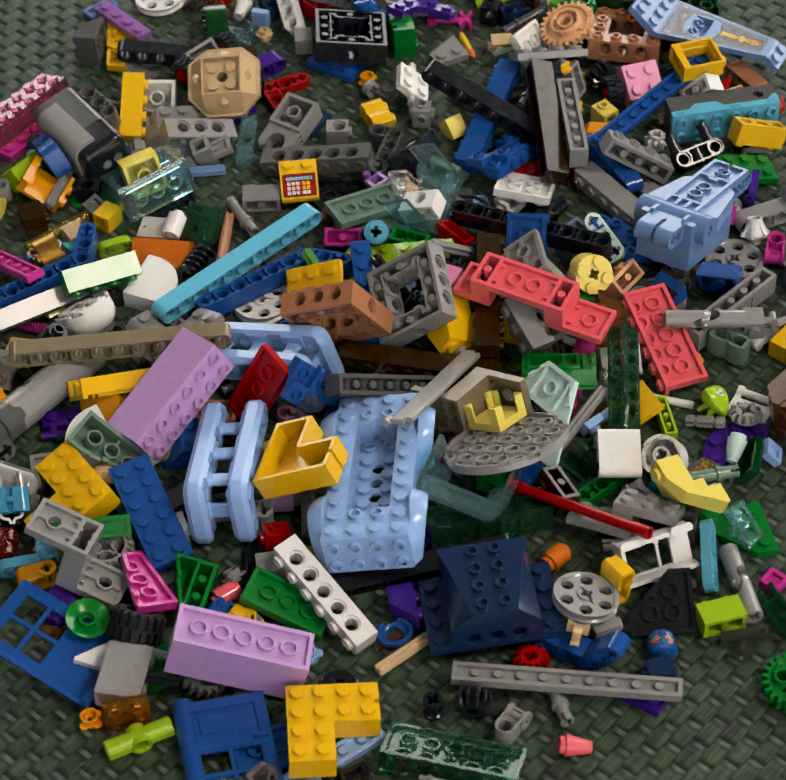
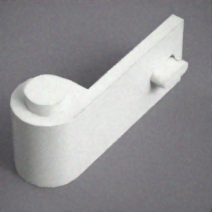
M177 209L170 211L167 218L144 216L136 237L179 240L187 217L184 215V212Z

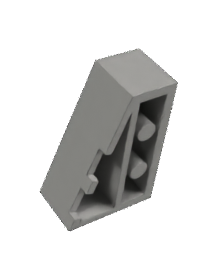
M510 298L505 299L501 305V312L503 317L507 318L510 323L509 330L518 341L517 347L521 355L525 353V356H527V353H543L548 351L555 339L553 335H547L544 329L546 323L544 320L540 322L536 314L538 312L537 308Z

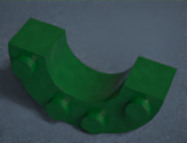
M225 3L204 5V9H201L203 30H207L208 39L210 37L214 38L225 30L229 31Z

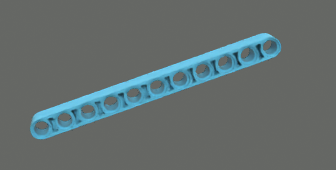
M308 203L300 205L157 299L152 304L151 313L166 324L173 322L197 306L196 301L200 296L236 280L316 227L322 219V213Z

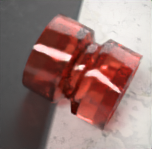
M0 528V560L18 556L20 536L14 529Z

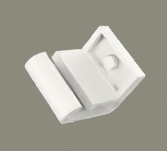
M597 429L593 440V447L597 451V463H599L598 478H642L640 429Z

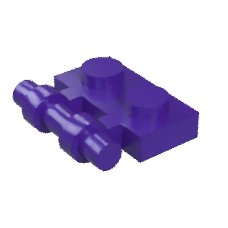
M81 408L47 412L42 418L43 440L51 439L55 441L58 435L66 434L72 420L82 412Z

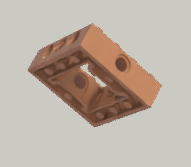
M596 8L594 16L596 20L594 22L595 28L591 29L593 33L589 34L587 59L625 63H639L655 59L658 65L663 39L650 36L637 20L632 22L633 24H628L627 16L629 11L626 9Z
M344 280L341 283L335 284L327 283L325 286L319 287L310 286L308 289L291 290L290 292L282 293L280 316L290 324L323 327L330 334L334 345L341 344L343 339L359 341L391 335L393 313L353 280Z

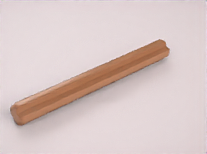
M227 211L224 214L216 261L229 252L235 216L233 212L229 213Z

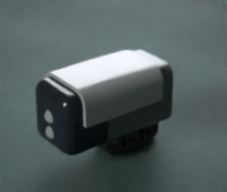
M88 86L78 93L71 88H65L38 106L33 113L41 135L46 133L56 142L71 164L73 172L78 177L101 178V185H103L120 173L116 161L130 155L123 136L115 129L121 123L115 105L93 86Z

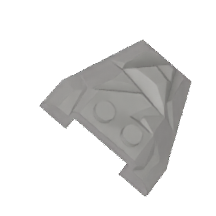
M193 105L156 108L152 115L147 117V122H143V127H146V138H142V140L145 141L146 148L151 147L157 153L162 169L199 166V163L192 154L191 148H163L159 128L163 119L167 118L202 119L206 117L201 112L197 113L196 107Z

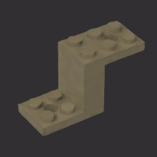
M476 367L430 405V407L436 409L435 428L457 434L469 429L464 406L472 403L475 417L487 410L484 393L490 389L498 390L501 404L505 406H516L513 392H522L526 412H533L525 378ZM414 385L410 388V393H419L424 387Z

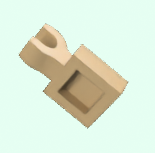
M568 618L566 631L572 633L570 645L579 647L581 635L588 636L591 624L576 622Z

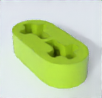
M127 235L104 240L97 246L100 258L105 259L132 251V240Z

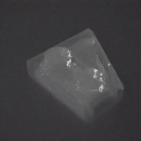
M408 170L388 171V180L395 201H402L406 192L431 190L423 188L421 181L413 177Z

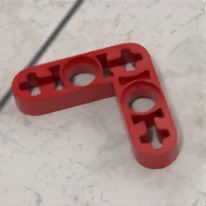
M300 72L265 83L264 100L271 111L274 113L287 92L294 93L310 86L309 75L305 72Z

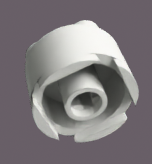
M656 434L645 441L641 453L642 466L649 473L655 461L664 458L665 454H667L665 458L678 454L686 469L688 468L687 450L675 438L669 435Z

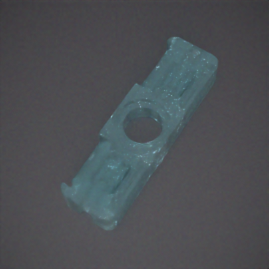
M248 114L242 115L235 154L237 165H252V153L255 150L256 129L259 122L258 115L252 114V117ZM245 137L252 138L249 142L242 141Z

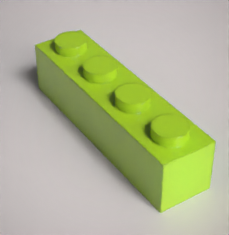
M666 395L656 396L665 408L655 415L661 434L672 436L677 440L678 430Z

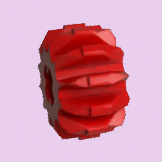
M527 643L526 647L519 645L517 651H514L512 655V665L542 668H549L550 666L549 654H546L545 647L539 648L538 644L530 646Z

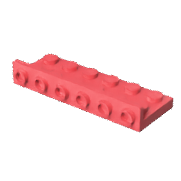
M665 283L623 293L622 301L620 302L621 311L626 314L628 326L634 331L635 342L641 346L642 357L644 360H647L649 372L656 379L657 390L662 392V395L669 396L670 390L708 381V374L686 328H664V310H677Z

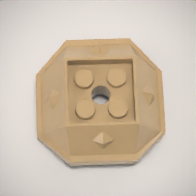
M243 47L206 50L188 65V100L208 119L244 118L261 97L260 61ZM223 77H227L226 81L220 82Z

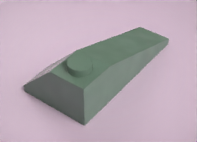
M92 410L87 413L66 439V442L80 453L111 466H117L146 454ZM149 456L154 466L157 462Z

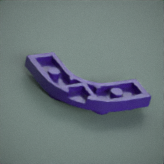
M400 0L389 5L387 13L401 19L412 13H426L450 21L457 17L458 10L453 9L450 5L437 3L436 0Z
M733 422L727 424L724 429H716L705 443L703 457L725 466L727 437L730 436L731 432H739L746 435L747 442L755 435L765 440L768 438V424L758 423L753 426H741Z

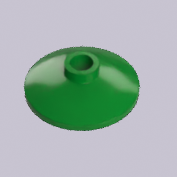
M89 598L73 602L65 614L67 628L74 635L84 639H93L104 634L110 618V613L104 604Z

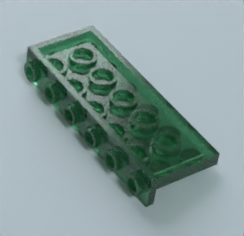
M514 492L427 508L425 529L431 535V546L434 549L501 534L512 535L552 527L553 506Z
M392 721L379 750L378 769L419 778V775H432L434 778L443 780H519L527 758L528 749Z

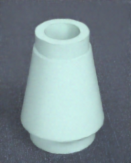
M731 432L730 436L727 437L725 459L727 463L738 464L748 443L746 435L739 432Z

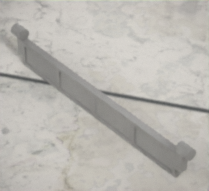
M464 346L459 347L455 351L456 358L393 417L387 415L381 421L382 426L388 427L390 424L403 425L405 422L413 423L480 358V353H475V350H466Z

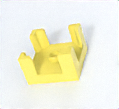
M488 390L484 393L487 410L476 417L472 403L464 406L469 429L501 433L527 415L522 392H513L516 406H505L501 404L498 390Z

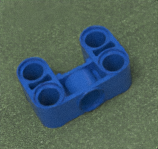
M46 133L31 142L38 155L43 158L42 161L57 179L73 170L56 142Z

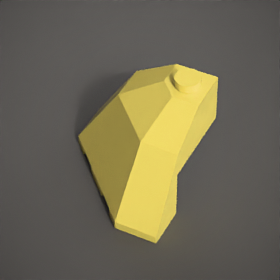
M678 454L656 460L650 471L651 478L663 497L717 513H723L731 501L721 483L708 486L704 478L693 480Z

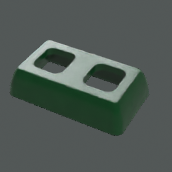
M755 435L748 441L738 461L739 469L737 471H740V477L735 478L736 482L748 483L760 473L764 442L758 435Z

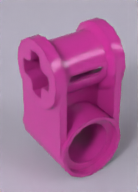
M773 231L768 234L763 265L774 264L783 267L785 235L782 232Z

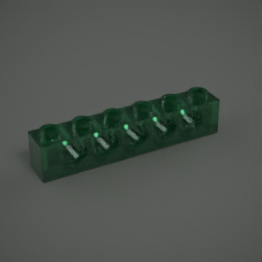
M622 322L610 328L607 332L608 429H640L641 435L638 332Z

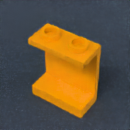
M36 155L16 189L34 201L39 200L40 204L44 205L58 179L39 168L43 158ZM74 177L69 180L57 203L50 211L55 213L58 207L62 209L67 201L65 196H69L73 191Z

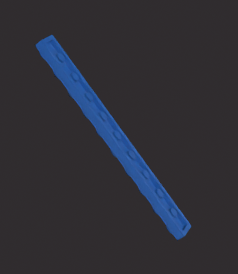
M706 54L693 56L688 59L691 66L710 62ZM674 70L591 137V143L599 147L598 144L608 129L614 132L617 130L625 136L665 103V98L673 97L692 81L682 82L676 70Z

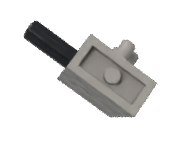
M109 640L94 689L95 705L140 712L148 684L179 688L181 676L152 671L155 663L154 647L145 644L139 645Z

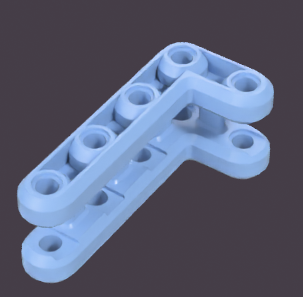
M226 322L231 327L232 344L228 348L219 350L234 367L225 379L241 380L261 345L266 343L269 344L287 366L290 365L294 356H297L316 368L320 365L329 371L327 375L345 373L330 334L321 326ZM306 393L299 407L310 414L319 413L323 410L326 403Z
M249 400L242 412L240 422L226 423L228 419L227 410L221 402H210L203 407L183 485V501L192 539L197 544H210L214 540L215 530L217 529L215 518L230 517L234 537L238 541L252 542L258 537L259 522L254 501L255 485L252 481L259 467L268 425V408L262 400ZM225 435H238L235 447L221 448ZM219 460H232L229 473H215ZM213 486H227V502L212 503L211 492Z

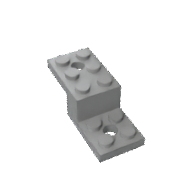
M623 489L613 502L612 509L609 507H596L587 501L578 502L633 522H639V518L672 527L678 524L686 509V506L681 505L678 501H666L654 494H640L635 489ZM571 511L566 517V523L623 539H629L632 535L628 531Z

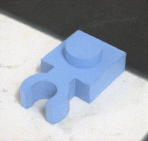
M609 407L585 422L578 432L583 438L589 433L594 435L597 429H601L600 425L609 420L614 412Z

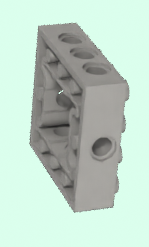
M427 240L366 274L370 295L393 313L391 335L379 337L381 345L402 347L458 318L442 246ZM420 279L422 286L421 294L424 296L426 307L417 305L413 310L405 313L400 289Z

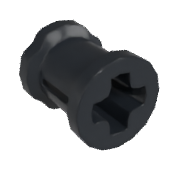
M430 691L423 696L424 718L429 721L439 720L443 716V697L439 692Z

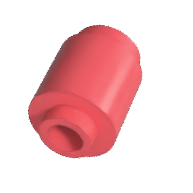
M228 581L210 592L211 597L209 601L212 604L220 596L225 599L226 603L231 601L234 604L239 594L243 593L242 588L236 581Z

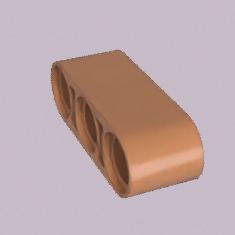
M740 59L724 67V77L726 79L731 78V84L734 86L750 87L768 84L762 76Z

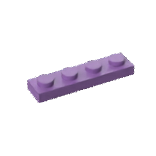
M109 1L94 8L95 14L103 17L105 21L133 40L144 41L152 36L150 29Z

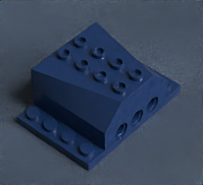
M525 536L437 549L439 578L417 581L431 656L565 636L561 613L552 602L554 583L549 562L529 564Z

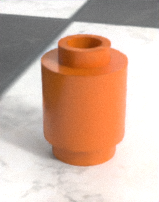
M556 542L541 555L539 563L548 561L551 572H556L571 559V550L566 544Z

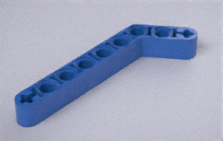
M92 222L82 223L78 228L74 252L42 267L45 275L29 284L17 279L0 287V309L59 286L60 282L57 275L61 271L94 262L98 246L95 224Z
M310 247L296 250L200 296L196 301L197 309L205 308L224 315L286 285V270L307 266L301 252L305 248L308 249ZM311 248L320 263L341 259L343 261V278L348 279L352 276L350 255Z
M565 628V636L524 642L529 643L531 646L538 644L539 648L545 647L546 652L584 670L595 671L620 661L631 644V639L624 632L617 630L594 640L581 636L578 647L570 645L572 633L566 631Z

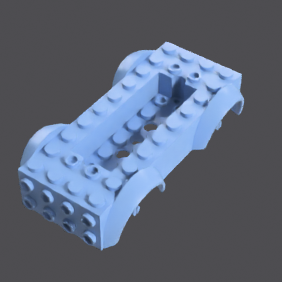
M418 393L340 399L338 410L330 413L321 421L320 428L324 433L322 439L337 436L349 453L345 466L342 468L343 471L338 484L328 486L327 494L313 501L307 511L308 531L317 560L328 573L414 568L423 558L428 494L420 489L422 470L431 465L436 409L429 406L413 423L405 422L403 425L390 424L388 427H384L381 424V421L387 415L393 417ZM376 468H384L379 474L373 473V470ZM374 496L381 497L378 502L369 501Z

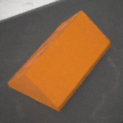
M132 238V251L135 250L140 266L150 254L166 260L177 270L195 246V242Z

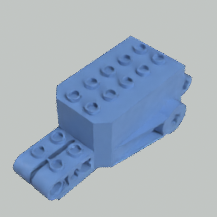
M714 159L693 176H683L648 194H642L634 208V220L638 221L634 228V237L637 238L636 254L650 258L654 262L664 263L671 268L688 272L728 239L734 199L749 187L752 179L749 170L736 165L730 166V163Z

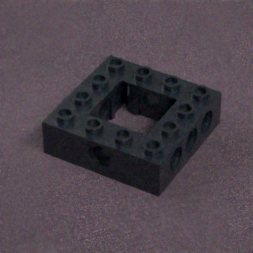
M315 8V61L322 63L337 62L343 64L347 62L358 65L363 63L376 66L386 65L388 45L385 12Z

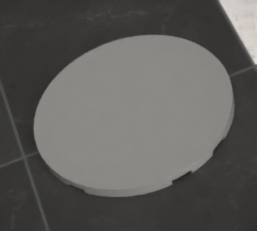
M528 412L525 417L501 433L470 429L463 431L447 444L444 449L443 458L447 468L459 474L490 475L508 472L531 465L552 455L567 442L570 431L568 423L564 418L559 419L557 415L551 413Z

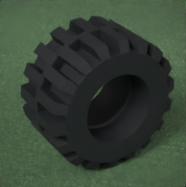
M116 604L112 606L106 633L120 642L157 647L162 643L167 617L160 612H136L133 604Z

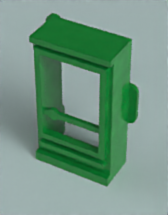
M590 352V355H585V353H582V355H579V353H527V356H525V353H522L523 378L528 376L527 373L538 369L549 360L579 383L578 389H596V352Z

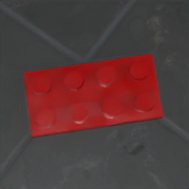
M268 343L261 345L227 403L240 420L245 405L249 400H262L266 403L269 412L287 382L288 366Z

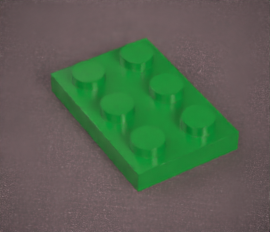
M716 154L714 158L730 163V166L736 165L747 169L751 175L753 169L760 170L758 184L777 185L779 177L767 155Z

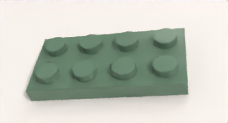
M390 181L324 202V209L339 228L343 230L400 212L399 207L404 195Z

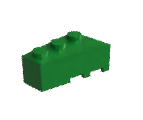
M388 13V27L395 59L416 57V49H419L418 39H416L413 17L409 14L401 19Z
M177 552L174 564L175 597L179 601L176 616L180 603L206 609L210 592L216 581L218 564Z

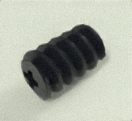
M204 245L194 246L176 270L179 280L185 282L205 269L209 258H215L214 252Z

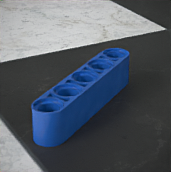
M597 132L586 135L589 147L588 156L596 165L630 193L644 189L643 179L636 170L604 155L599 147L591 143V137Z

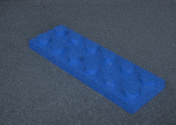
M148 454L109 468V475L127 514H130L132 526L147 559L155 570L159 572L174 566L177 552L195 557Z

